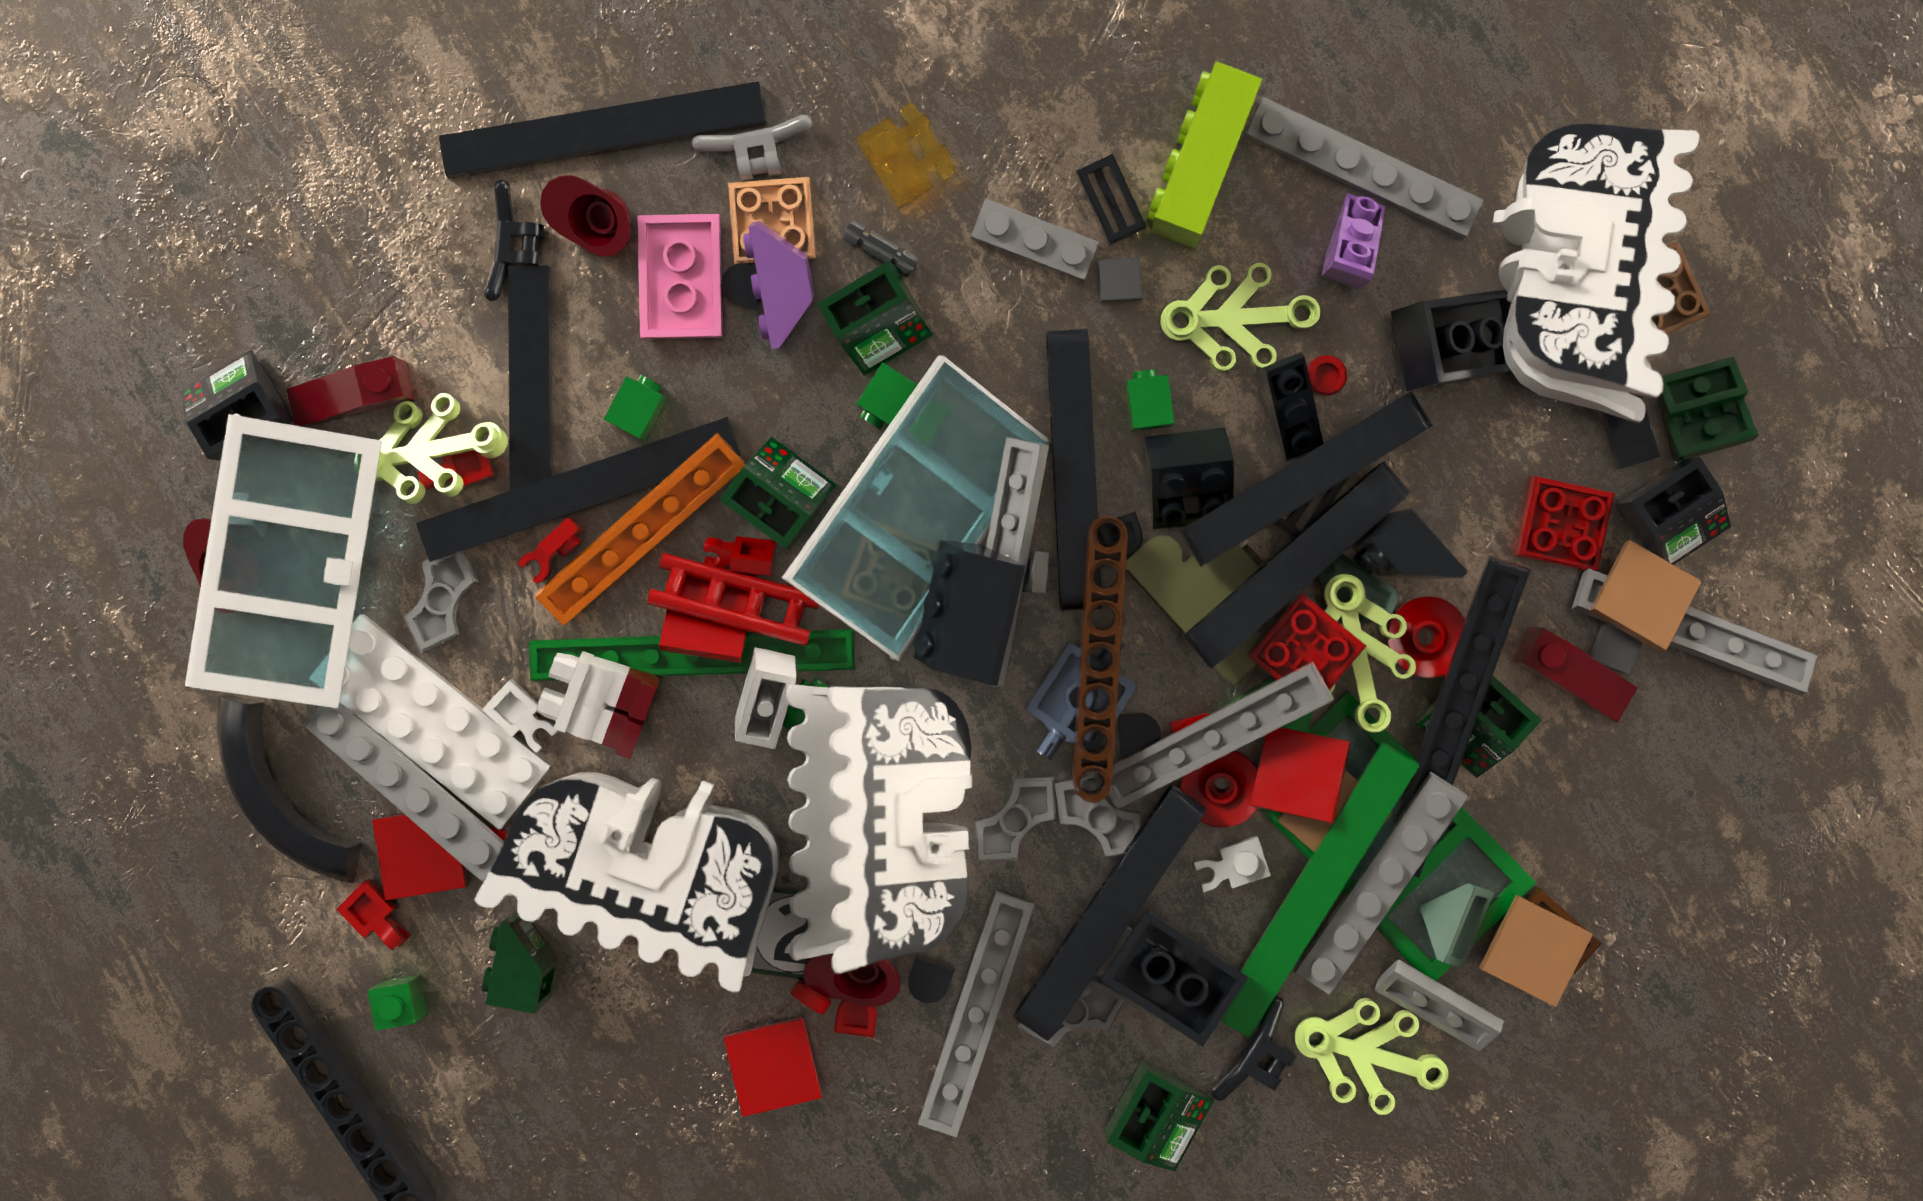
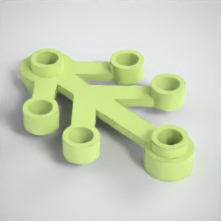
M1255 263L1247 270L1246 279L1218 310L1200 311L1216 291L1224 290L1231 282L1230 271L1225 266L1216 265L1207 272L1205 282L1188 301L1177 300L1165 307L1161 314L1160 325L1167 337L1175 341L1190 340L1210 358L1211 365L1216 371L1226 372L1235 365V352L1230 347H1221L1202 329L1219 327L1251 356V362L1256 368L1262 369L1275 363L1277 358L1276 351L1271 345L1260 342L1242 325L1289 323L1295 329L1305 330L1312 327L1318 321L1320 306L1314 298L1301 295L1294 298L1288 306L1241 308L1256 290L1264 288L1272 277L1271 269L1266 264ZM1255 269L1264 271L1266 275L1265 281L1262 283L1255 282L1252 279V271ZM1219 271L1224 274L1225 283L1223 285H1215L1212 282L1211 275L1213 272ZM1297 307H1304L1308 311L1307 320L1300 321L1295 317V309ZM1182 314L1187 318L1188 324L1185 328H1177L1174 325L1173 317L1175 315ZM1264 349L1270 353L1271 359L1269 363L1262 364L1257 360L1256 355L1259 350ZM1219 352H1225L1230 356V364L1228 366H1220L1217 363L1216 355Z
M441 393L432 401L431 409L433 414L409 444L396 448L408 430L417 427L423 418V413L419 407L410 401H403L394 410L396 421L380 439L382 446L376 481L385 480L396 489L398 497L408 504L420 502L425 495L424 485L412 476L405 477L395 468L398 465L411 463L434 481L435 488L448 497L455 496L463 488L462 477L452 469H444L433 461L432 458L476 450L485 458H496L507 447V434L495 423L484 422L476 425L471 433L434 440L448 421L455 419L460 412L459 402L450 394ZM450 402L449 408L446 411L441 412L442 407L446 403ZM412 410V415L404 420L405 414ZM490 433L489 438L482 442L485 435ZM359 453L356 454L354 459V469L358 475L362 454ZM453 477L452 484L445 488V482ZM415 485L413 493L407 496L408 488Z
M1340 574L1330 579L1324 588V600L1327 605L1324 611L1336 621L1341 617L1342 625L1367 645L1351 664L1360 701L1355 711V720L1357 725L1366 732H1380L1389 725L1391 712L1386 703L1377 699L1367 654L1387 666L1390 674L1397 679L1411 677L1416 670V663L1411 656L1398 654L1361 630L1358 614L1379 625L1381 634L1388 639H1396L1403 636L1407 629V623L1401 615L1390 614L1366 599L1364 585L1357 577L1350 574ZM1341 587H1345L1350 591L1351 597L1347 603L1341 602L1337 597V592ZM1390 619L1397 620L1400 625V629L1396 634L1389 633L1386 628V624ZM1399 659L1406 660L1409 665V669L1404 675L1399 674L1395 668L1396 662ZM1334 684V686L1329 690L1330 693H1332V692L1334 691V689H1335V684ZM1368 708L1375 709L1378 714L1377 720L1372 724L1368 723L1364 718V713Z
M1369 998L1358 1000L1352 1009L1329 1021L1320 1017H1310L1303 1020L1295 1031L1296 1046L1305 1056L1318 1059L1330 1082V1092L1335 1100L1340 1103H1348L1353 1100L1356 1095V1087L1349 1077L1343 1076L1332 1052L1350 1058L1369 1094V1105L1380 1115L1392 1112L1395 1107V1098L1388 1089L1383 1087L1371 1064L1413 1076L1422 1087L1428 1090L1439 1089L1448 1080V1068L1436 1055L1425 1054L1416 1060L1377 1048L1400 1035L1411 1037L1417 1033L1419 1021L1408 1010L1398 1011L1392 1020L1354 1040L1338 1035L1358 1023L1372 1025L1379 1020L1380 1009ZM1365 1005H1371L1374 1009L1372 1016L1369 1018H1362L1360 1016V1010ZM1404 1017L1412 1018V1025L1407 1030L1399 1028V1022ZM1314 1032H1320L1323 1035V1039L1318 1045L1309 1043V1037ZM1431 1068L1439 1069V1076L1435 1080L1426 1079V1073ZM1341 1083H1347L1350 1086L1348 1093L1345 1095L1336 1094V1088ZM1379 1095L1388 1096V1103L1384 1107L1375 1106V1100Z

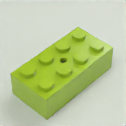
M1215 61L1211 73L1203 71L1191 104L1198 108L1196 112L1188 109L1176 142L1183 146L1181 151L1172 149L1164 170L1162 181L1168 183L1166 189L1157 188L1149 208L1147 219L1153 220L1151 233L1196 250L1261 85L1262 78Z

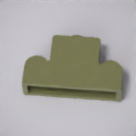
M1162 535L1147 540L1126 559L1125 571L1184 635L1259 569L1258 566L1263 561L1246 544L1243 548L1236 545L1200 567L1193 554L1182 561V548L1178 542L1171 537ZM1256 630L1231 654L1214 666V669L1228 684L1234 686L1257 665L1248 656L1263 640L1262 634Z

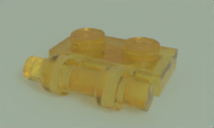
M910 102L900 109L907 122L901 129L897 130L891 118L888 117L855 138L857 145L898 209H901L933 188L926 173L935 167L943 180L952 176L957 171L949 159L951 153L945 144L940 145L929 128L932 125L925 113L921 114L914 102ZM915 137H917L927 153L925 157L918 161L906 144Z

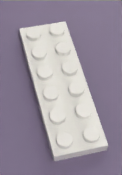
M360 614L352 623L340 703L497 829L504 828L553 765L540 754L533 751L516 735L511 737L482 711L480 706L366 615ZM329 653L309 677L322 689H324Z

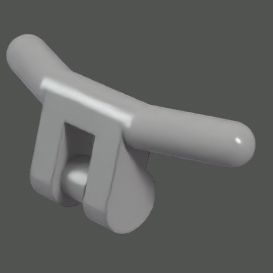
M803 114L769 128L733 135H698L693 138L692 146L698 152L735 151L741 182L754 180V175L768 173L769 177L780 175L781 168L776 143L809 130L812 126V120L808 115ZM764 148V157L750 159L748 149Z

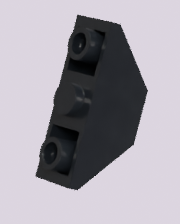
M1299 352L1263 367L1255 373L1262 405L1285 459L1288 461L1324 444L1304 354Z

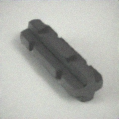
M852 220L844 230L843 239L855 247L861 246L863 252L882 263L890 262L895 264L899 273L905 277H909L914 272L918 264V258L907 250H904V252L900 251V246L873 230L868 232L866 226L856 220Z

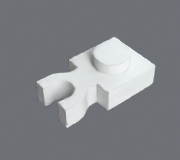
M510 679L482 709L511 737H514L521 731L525 736L528 746L536 753L544 747L536 739L537 729L543 728L551 736L558 732V730L553 729L555 725L553 722L541 719L536 715L538 702L513 679Z
M1257 836L1219 847L1218 850L1221 857L1219 859L1201 858L1192 861L1196 871L1205 867H1209L1213 871L1210 880L1200 883L1203 892L1215 889L1225 879H1228L1231 888H1235L1271 876Z

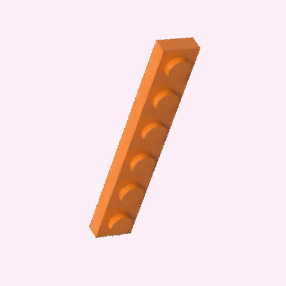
M719 433L715 434L535 593V598L564 626L738 474L745 466V461Z

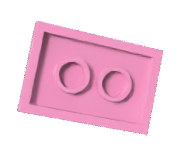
M720 214L637 215L640 338L642 340L723 338Z

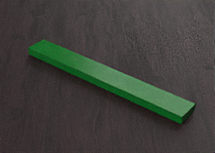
M853 629L813 630L810 633L807 646L757 633H747L741 663L660 651L659 643L661 636L529 641L530 681L557 680L548 676L556 654H568L579 658L582 651L593 654L594 657L613 661L659 677L747 674L755 647L795 656L796 672L856 669Z
M1381 743L1335 817L1333 824L1328 828L1242 967L1241 971L1248 977V980L1220 1020L1222 1023L1250 1038L1419 768L1417 761L1389 745Z

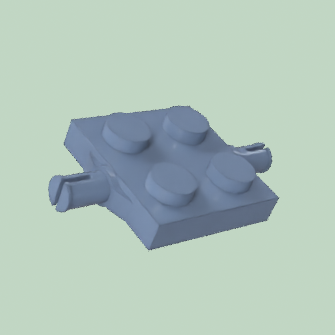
M1069 641L1025 708L1027 712L1043 721L1050 731L1039 749H1037L1038 753L1044 755L1049 745L1053 743L1045 754V757L1049 760H1052L1063 740L1074 743L1080 648ZM1121 641V649H1120V652H1121V650L1123 649V647L1126 645V644H1125L1124 642H1122V641ZM1103 648L1099 656L1090 653L1088 658L1089 665L1096 669L1104 668L1110 662V652ZM1120 673L1116 719L1138 687ZM1101 689L1092 690L1086 697V706L1094 710L1101 709L1107 703V692ZM1098 730L1090 731L1084 737V747L1089 750H1097L1105 738V734Z

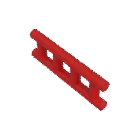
M667 553L662 554L659 569L671 572L664 592L655 589L650 590L647 605L807 646L811 630L800 628V622L805 607L818 610L819 605L795 587ZM686 576L710 582L704 602L680 596ZM726 586L750 592L743 613L720 607ZM765 597L789 602L783 623L759 617Z

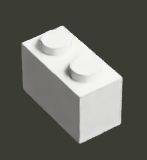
M755 647L735 715V741L771 749L776 748L789 705L786 689L789 685L795 684L796 681L795 656Z

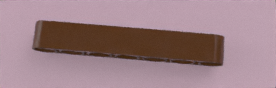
M1108 515L1099 516L1094 519L1089 525L1087 532L1072 770L1073 785L1078 796L1084 801L1091 803L1100 802L1105 799L1112 787L1128 539L1127 529L1123 522ZM1104 523H1112L1118 529V538L1110 546L1100 545L1096 538L1097 529ZM1101 565H1111L1116 574L1114 582L1108 587L1097 586L1093 577L1095 570ZM1100 606L1109 607L1113 612L1112 622L1105 628H1097L1091 623L1092 612ZM1096 648H1106L1109 650L1111 657L1108 665L1101 669L1091 667L1088 661L1089 654ZM1094 689H1101L1108 694L1106 705L1101 709H1090L1086 706L1087 695ZM1094 730L1104 733L1105 742L1101 748L1089 750L1084 747L1083 740L1087 733ZM1092 771L1100 773L1103 781L1099 788L1089 791L1081 787V779L1086 773Z

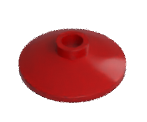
M1425 596L1412 599L1403 604L1394 613L1401 615L1405 619L1407 629L1400 638H1387L1388 647L1398 654H1406L1414 659L1416 670L1413 675L1434 678L1445 675L1465 618L1457 607L1442 598ZM1391 619L1388 632L1396 634L1400 629V625L1397 620ZM1423 629H1427L1431 633V641L1425 645L1420 643L1418 635ZM1399 659L1396 663L1407 672L1409 669L1407 661Z
M1234 750L1183 776L1181 779V790L1206 807V811L1200 820L1202 823L1213 827H1232L1249 819L1257 810V807H1252L1250 802L1258 769L1248 757ZM1218 778H1225L1229 781L1230 785L1225 789H1220L1214 782Z

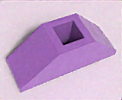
M1347 193L1325 255L1321 276L1361 289L1372 280L1386 206L1378 204L1369 197H1358Z
M761 221L752 222L748 226L749 233L743 234L747 258H754L757 274L751 275V283L755 299L762 298L765 313L759 315L761 336L763 340H770L771 349L780 348L813 301L815 294L808 255Z

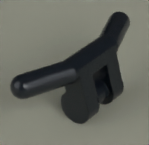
M502 179L494 184L497 214L493 265L484 289V297L489 301H496L500 297L508 266H541L542 254L538 252L539 239H542L544 236V225L533 222H514L510 185L506 180ZM514 237H523L521 250H512Z
M1275 996L1262 1017L1257 1033L1236 1066L1213 1087L1212 1096L1215 1100H1225L1248 1076L1276 1091L1282 1081L1279 1078L1287 1065L1291 1067L1297 1058V1055L1272 1040L1284 1008V1000L1280 996ZM1266 1052L1272 1058L1264 1068L1258 1065Z

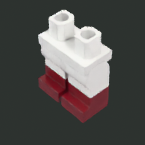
M582 651L579 658L573 655L557 653L548 676L568 683L567 692L562 694L544 688L536 712L555 720L553 729L564 733L567 731L576 737L600 743L615 749V754L631 759L660 677L613 661L594 657L593 654Z

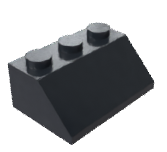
M1412 509L1388 513L1351 546L1357 553L1353 559L1368 575L1374 572L1377 576L1445 579L1462 578L1468 573L1465 567Z
M940 540L938 552L933 560V574L929 592L924 600V614L920 631L915 639L914 658L936 671L998 686L1026 566L981 544Z

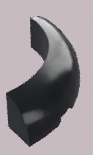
M228 695L219 696L217 739L220 759L227 782L244 815L259 834L290 860L326 877L354 883L362 843L335 835L315 823H310L292 807V802L285 795L276 779H273L264 757L266 753L262 726L264 702Z

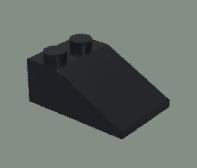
M1506 290L1426 300L1391 311L1406 391L1437 387L1512 372L1506 363L1503 350L1504 328L1512 303L1507 300L1508 292Z
M1147 910L1101 977V981L1202 1047L1248 980V977L1237 966Z

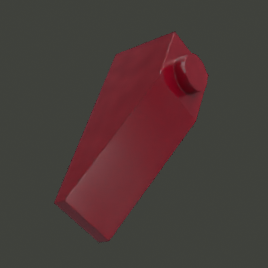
M395 356L354 365L286 389L294 424L300 427H309L396 406L403 401H416L407 363Z
M1530 627L1511 660V663L1616 723L1619 722L1638 687L1580 648L1545 628Z

